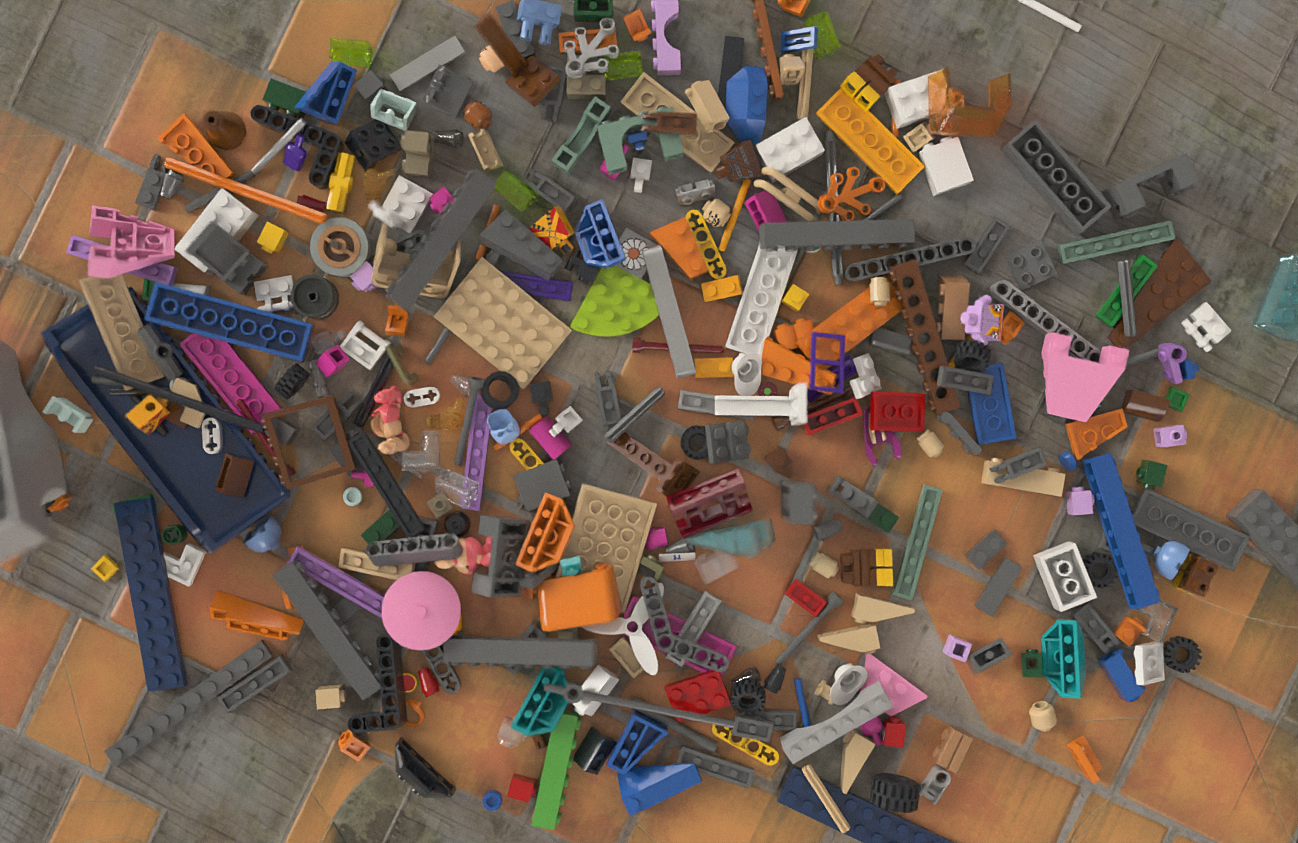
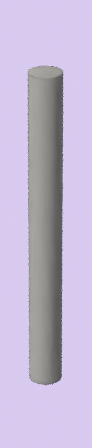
M300 118L251 171L257 175L306 125V121Z

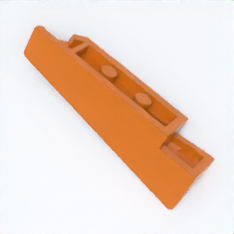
M220 590L215 593L209 607L210 619L226 621V629L278 640H286L290 634L299 635L303 626L302 619Z

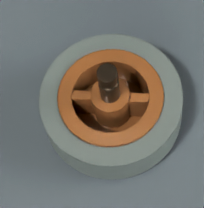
M339 217L328 219L316 228L311 237L310 252L315 264L324 272L336 277H350L363 263L369 262L372 245L367 232L360 225L350 219Z

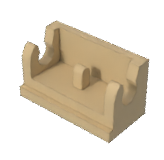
M480 129L481 132L477 134L472 132L468 136L487 174L502 167L503 163L488 130Z

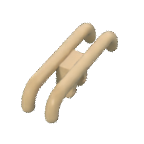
M772 167L762 168V174L774 177L785 185L786 188L779 190L767 181L755 180L754 186L756 188L765 189L808 222H817L810 212L798 204L802 198L816 208L815 213L820 215L822 212L818 208V200L778 170Z

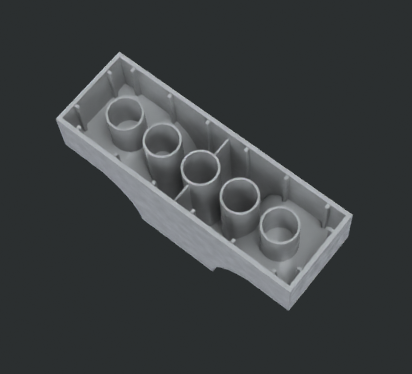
M0 340L1 564L49 539L43 504L67 493L56 431L45 422L31 403L21 382L16 351L2 340Z

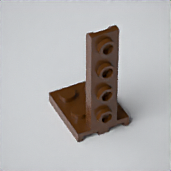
M489 13L474 27L510 72L511 76L505 83L533 107L561 81L556 73L533 55L525 60Z
M625 432L613 443L605 441L659 479L661 483L656 490L665 496L689 488L700 473V471L679 457L673 465Z

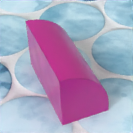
M768 191L755 194L744 202L758 232L759 226L763 223L787 222L776 197Z
M546 416L531 428L529 432L552 459L555 460L572 444L562 432L555 437L549 433L555 424Z

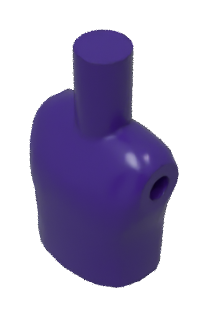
M300 133L297 134L295 143L291 141L286 144L283 163L295 171L302 169L307 156L306 150L302 147L305 136Z

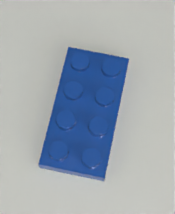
M1003 363L989 365L984 372L980 370V373L993 375L991 395L967 391L976 443L978 445L1016 439Z

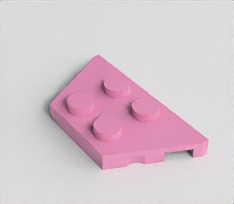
M872 654L865 655L864 668L867 671V680L859 689V693L879 681L894 706L885 711L889 716H893L928 697Z

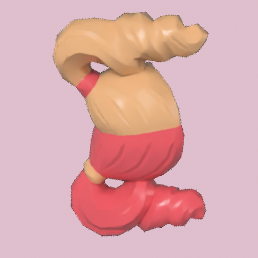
M391 386L390 389H384L375 395L374 400L383 405L378 407L374 414L371 415L374 417L371 420L373 433L378 437L387 439L380 443L378 447L384 454L406 451L410 445V439L402 431V425L399 420L403 394L397 386Z
M472 537L458 539L463 547V553L460 557L434 561L439 568L447 569L454 565L463 574H473L482 565H490L493 538L487 537L484 546Z

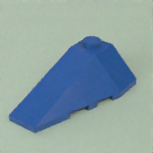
M695 763L645 767L640 765L633 766L625 775L618 772L621 798L629 816L648 809L702 782Z

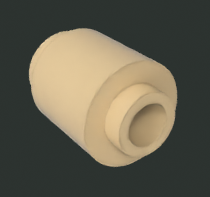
M886 277L872 278L869 284L870 303H874L877 307L886 306V302H890L889 282H887Z
M926 429L917 436L916 439L919 441V446L929 458L932 456L936 458L944 452L942 449L944 444L933 431L931 432L929 429Z
M816 552L809 562L814 571L826 578L834 577L839 570V567H837L838 562L823 553L819 554Z

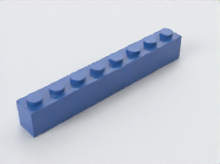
M1111 453L1081 461L1091 492L1094 495L1098 514L1129 608L1141 609L1159 603V592L1155 587L1153 573L1148 566L1147 556L1140 542V534L1134 524V516L1130 511L1128 498L1124 493L1122 480L1116 469L1115 459Z

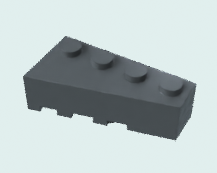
M506 209L479 235V244L491 248L499 255H504L510 261L526 267L527 270L547 281L562 266L563 260Z

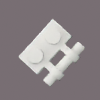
M289 275L254 282L257 301H265V306H259L258 310L273 314L275 311L280 310L291 311V308L294 307L289 296H291L290 292L295 284L294 277ZM282 297L281 303L273 304L272 299Z
M1207 302L1201 304L1190 314V317L1194 320L1192 323L1188 318L1181 323L1186 328V333L1188 335L1191 334L1197 341L1196 344L1199 348L1202 347L1206 352L1213 348L1208 343L1209 340L1217 344L1231 332V329ZM1198 327H1200L1203 330L1205 335H1201V333L1197 330Z

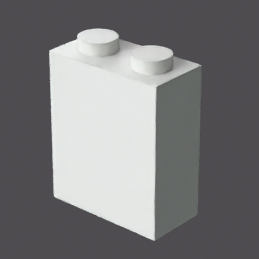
M951 136L940 140L941 143L936 145L933 143L922 146L923 149L918 153L921 163L925 166L923 169L933 196L967 185L974 180L958 137L953 139Z

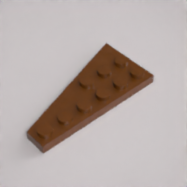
M1177 236L1175 237L1176 239L1170 242L1169 247L1160 257L1157 268L1134 298L1137 335L1125 337L1122 316L1107 337L1114 347L1128 348L1212 282Z

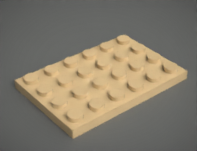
M481 257L434 315L439 322L496 368L511 374L523 390L572 331L483 257Z
M582 483L572 517L575 527L561 560L579 556L582 572L577 574L591 572L595 565L600 563L613 564L622 604L621 613H625L657 503ZM560 562L555 578L562 577Z

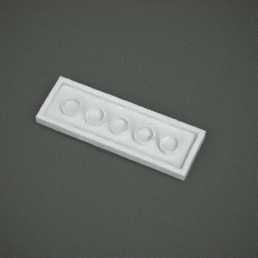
M759 243L725 348L744 354L756 353L762 358L764 340L770 335L797 251L786 252L785 248L778 249L777 252H766V249H760Z

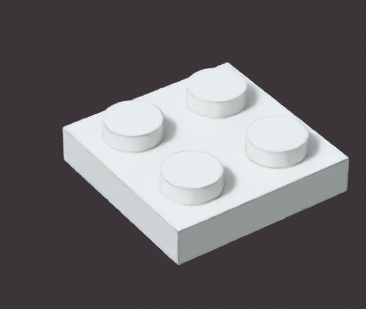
M1154 641L1135 645L1136 684L1147 685L1165 680L1163 642Z

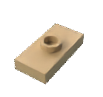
M624 636L609 648L610 652L633 679L644 670L638 662L631 644Z

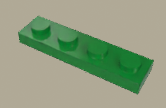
M1143 254L1137 258L1130 268L1133 299L1158 266ZM1120 282L1095 315L1096 318L1108 327H1113L1122 315Z

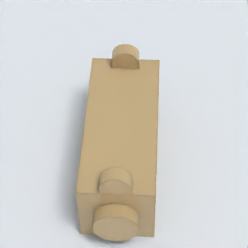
M697 81L693 83L691 88L685 90V94L694 107L705 131L711 133L724 129L729 116L710 81Z

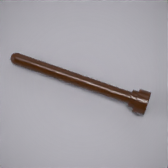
M851 385L844 388L843 394L833 393L807 405V413L853 393ZM789 416L771 417L777 431L784 429L788 425L787 423L790 422Z

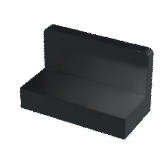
M591 727L573 756V760L585 772L598 775L617 742L613 738L602 735L596 728Z

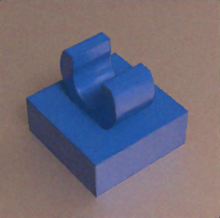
M641 130L630 132L627 135L628 142H634L636 151L644 149L642 140L648 139L647 133Z
M1191 359L1178 363L1182 380L1196 378L1195 371H1199L1198 363L1192 364Z

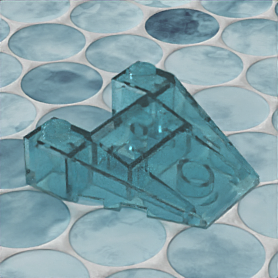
M768 518L747 522L744 525H733L724 529L696 533L683 540L685 544L737 556L746 555V558L758 556V553L763 548L771 547V543L776 541L772 519Z

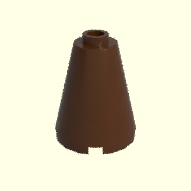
M209 111L203 117V125L213 145L220 149L232 150L242 144V140L246 136V125L237 114L229 111Z

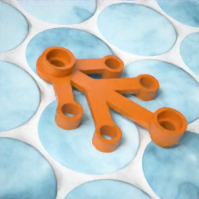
M857 167L847 169V180L841 194L837 196L835 194L838 186L842 184L844 178L841 173L831 175V185L827 194L822 195L818 200V208L822 213L834 212L840 215L843 221H853L855 217L852 210H845L837 205L841 202L855 208L859 215L863 216L870 213V206L857 201L854 197L870 191L873 193L882 192L885 188V181L881 177H873L869 180L868 184L851 190L855 179L860 175ZM852 170H854L855 172L854 176H852L851 174ZM836 176L839 178L838 182L835 181ZM863 207L866 208L865 213L862 211ZM847 213H849L850 215L849 219H847L846 217Z

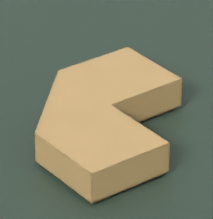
M176 378L171 390L172 392L203 402L197 385L181 378ZM185 407L180 421L200 428L206 414Z

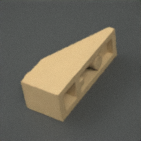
M785 54L779 58L778 70L781 85H798L805 70V65L799 56L794 57L793 54Z
M856 593L851 616L855 618L856 622L866 624L867 621L876 622L912 614L915 612V609L908 605Z
M873 623L817 634L820 642L864 652V654H872L876 652V649H880L877 629Z
M855 729L846 733L843 738L840 788L845 794L875 746L872 739Z

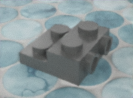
M745 421L705 425L709 464L749 459L751 447L747 443L749 428Z

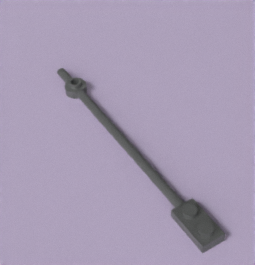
M570 682L565 687L547 683L544 686V691L562 694L569 703H577L581 699H587L732 728V735L765 742L770 741L774 725L773 721L735 714L734 720L583 691L582 686L576 682ZM575 689L577 692L575 694H571L570 690Z

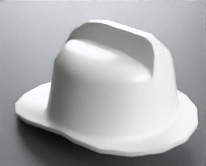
M739 353L731 366L735 376V389L741 396H751L758 390L761 383L762 360L756 353Z
M851 663L839 667L835 672V682L830 690L831 701L836 705H843L849 702L867 680L865 668L853 666Z

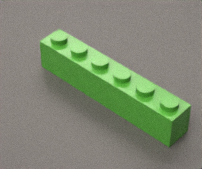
M564 710L557 726L550 734L531 826L554 830L555 824H560L562 813L558 812L559 805L563 806L566 794H562L563 786L567 787L570 776L566 775L567 768L572 766L573 757L570 756L571 749L576 747L577 738L574 737L575 730L579 731L581 719H578L579 713Z

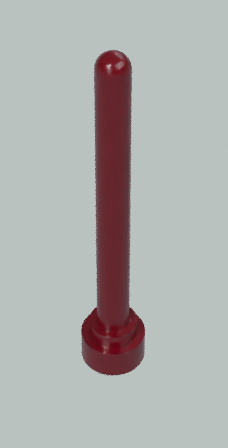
M633 337L632 353H640L644 349L669 351L667 343L645 342L641 338ZM689 344L690 352L717 354L724 352L722 346Z
M238 399L236 404L244 416L258 422L244 400ZM265 431L263 434L256 432L273 458L275 451L274 448L269 447L267 434H265ZM287 465L290 477L297 473L293 466Z

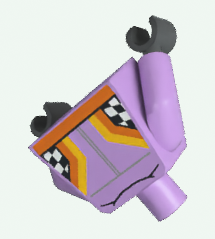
M979 294V299L975 301V304L968 306L967 312L961 315V322L965 324L966 334L971 335L973 340L978 341V344L984 343V346L988 344V341H1001L1004 304H990L992 302L990 294Z

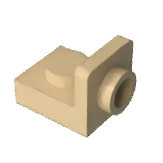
M923 122L904 135L903 138L914 153L935 139L934 134L936 132L931 124Z

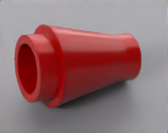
M428 667L417 671L421 691L425 697L440 692V685Z

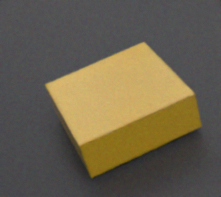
M106 554L101 557L91 570L104 582H107L118 571L120 566Z

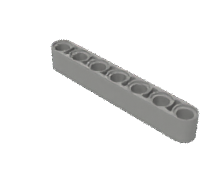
M659 245L642 250L676 377L680 379L694 375L696 370L662 247Z
M1001 280L991 285L990 294L994 299L1004 304L1006 308L1045 336L1048 333L1059 334L1060 331H1063L1066 336L1072 337L1069 348L1070 352L1080 359L1090 361V355L1094 354L1096 357L1095 362L1099 363L1101 351L1011 283ZM998 285L1004 287L1003 295L998 293ZM1014 296L1020 301L1018 306L1013 304ZM1029 308H1032L1035 312L1033 318L1028 314ZM1045 319L1050 322L1049 329H1046L1043 325ZM1076 342L1080 344L1079 352L1074 348Z

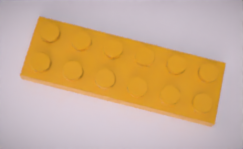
M840 88L815 115L878 177L883 178L885 184L897 195L925 166L869 110L866 112L854 101L855 96L851 98Z

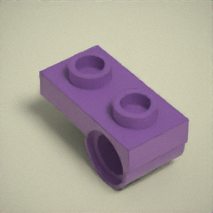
M1174 343L1158 345L1160 351L1158 352V357L1163 363L1164 378L1174 384L1183 382L1178 363L1186 358V349ZM1176 349L1174 356H1172L1173 350Z

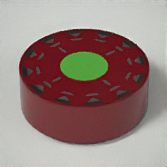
M764 382L760 384L757 393L758 396H776L777 388L771 382Z

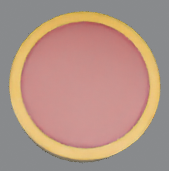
M405 672L403 673L405 692H411L416 688L418 679L415 674Z

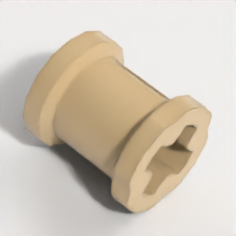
M822 680L814 694L816 696L820 695L828 701V704L832 705L833 702L830 699L831 686L826 684L825 680Z

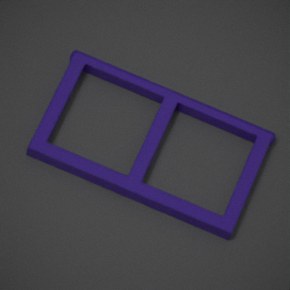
M811 333L810 390L844 393L845 335ZM816 337L840 340V362L816 359ZM815 364L840 366L839 388L815 386Z

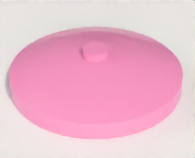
M428 571L412 572L396 580L388 589L382 604V619L389 635L400 645L414 650H427L443 644L456 630L461 615L460 599L453 585L441 575Z

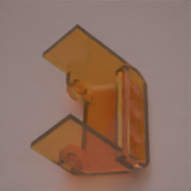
M945 68L929 75L928 104L930 130L936 135L977 138L994 136L1012 106L1011 74H1005L988 81L989 107L964 105L961 91L950 88V68Z

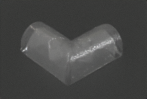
M427 430L421 432V451H402V471H441L440 431Z
M1160 600L1159 603L1135 609L1150 616L1145 626L1147 632H1142V634L1162 643L1178 608Z

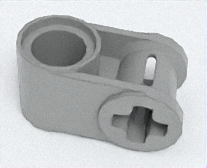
M940 765L933 766L920 784V796H925L934 805L938 803L951 781L950 774L946 768ZM939 773H944L942 779H936Z

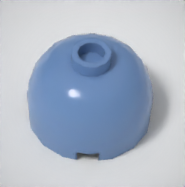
M268 514L255 524V529L249 531L243 540V543L255 552L261 553L267 552L270 549L275 550L281 543L279 540L282 535L281 525L273 516Z
M1177 541L1166 542L1162 547L1157 546L1152 554L1155 557L1154 567L1157 572L1163 577L1172 580L1179 571L1178 568L1186 559L1190 547Z

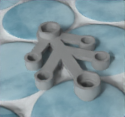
M605 17L601 19L599 23L600 31L589 45L586 40V29L584 27H577L575 29V38L579 41L582 53L578 59L575 54V42L569 40L564 43V51L568 54L569 58L565 70L570 78H580L587 71L598 70L599 72H606L608 70V61L606 59L586 63L588 59L608 56L612 59L618 57L619 48L616 45L597 49L604 38L615 31V22L612 18Z

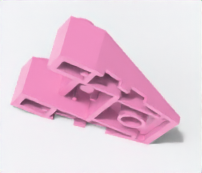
M92 205L90 236L110 238V247L90 245L88 276L111 278L174 258V229L149 221V223L140 221L134 215L128 217L120 214V210Z
M1048 333L1045 335L1041 353L1044 362L1043 374L1046 383L1047 414L1087 422L1125 370L1129 350L1105 346L1102 347L1099 363L1068 356L1072 337Z

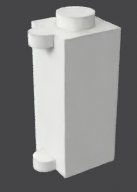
M597 665L582 685L583 691L608 695L619 679L608 668ZM581 699L579 702L572 704L575 706L574 710L580 715L592 716L602 702Z

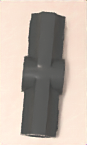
M149 323L136 331L148 350L149 358L157 363L168 381L184 373L172 354L171 346L164 342L153 323ZM158 348H161L163 351L162 357L157 352Z

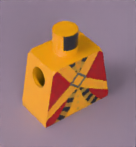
M560 206L553 207L529 228L551 250L559 247L566 255L574 248L568 240L574 234V230Z
M149 395L125 416L140 430L150 435L170 414L165 407L171 401L160 397L155 399L152 395Z

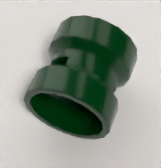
M181 524L171 525L162 531V539L165 543L173 545L185 541L188 533Z

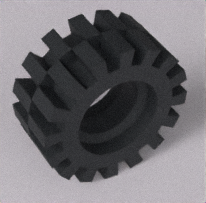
M967 340V343L961 341L955 349L954 365L958 366V369L976 371L977 373H980V370L984 372L990 362L991 350L988 349L989 346H984L982 342L978 344L977 340H974V342Z
M296 363L278 380L279 382L276 383L274 390L288 400L304 386L310 373Z
M695 425L687 428L680 440L681 449L691 459L701 460L707 458L708 447L705 426ZM695 435H701L705 439V446L700 450H695L690 445V440Z
M1094 552L1092 555L1088 554L1086 556L1087 559L1082 560L1092 586L1098 588L1110 587L1109 584L1115 583L1114 578H1118L1114 559L1109 555ZM1097 563H1102L1106 567V572L1102 577H1096L1093 574V567Z
M1183 636L1169 638L1170 642L1166 641L1165 644L1167 646H1163L1165 651L1164 662L1167 663L1166 665L1181 673H1184V671L1189 673L1191 672L1190 669L1195 670V664L1198 666L1200 664L1197 660H1202V656L1199 655L1202 652L1201 649H1198V644ZM1184 647L1188 651V656L1184 661H1177L1175 653L1177 649Z
M745 679V682H742V680L738 681V684L735 683L734 687L731 688V706L734 707L735 711L738 710L740 714L745 712V715H748V712H751V715H755V711L759 713L760 709L763 710L765 705L766 692L764 686H760V682L755 684V680H751V682H748V679ZM743 696H752L754 698L747 699L743 698Z

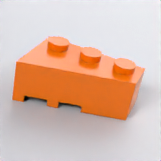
M685 217L650 232L649 236L658 245H661L662 250L689 280L708 272Z

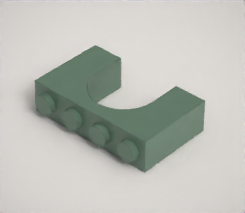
M661 107L652 113L673 112V108ZM649 111L641 112L638 116L632 118L624 116L615 122L604 121L597 126L608 175L627 171L622 148L625 137L631 131L641 129L643 125H657V120L642 119V113H649ZM653 132L659 139L664 161L683 157L684 151L679 134Z

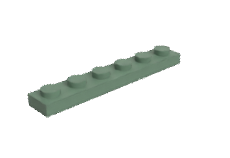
M1172 220L1058 245L1057 249L1062 265L1166 242L1176 238Z
M924 484L922 486L892 595L913 600L943 492L942 489Z

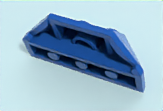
M744 66L726 82L725 110L729 116L727 125L740 142L744 140H751L752 144H759L761 142L766 121L768 83L764 67Z
M603 199L585 206L575 235L586 264L609 268L625 261L624 250Z

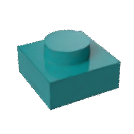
M579 556L560 560L562 576H574L582 572Z

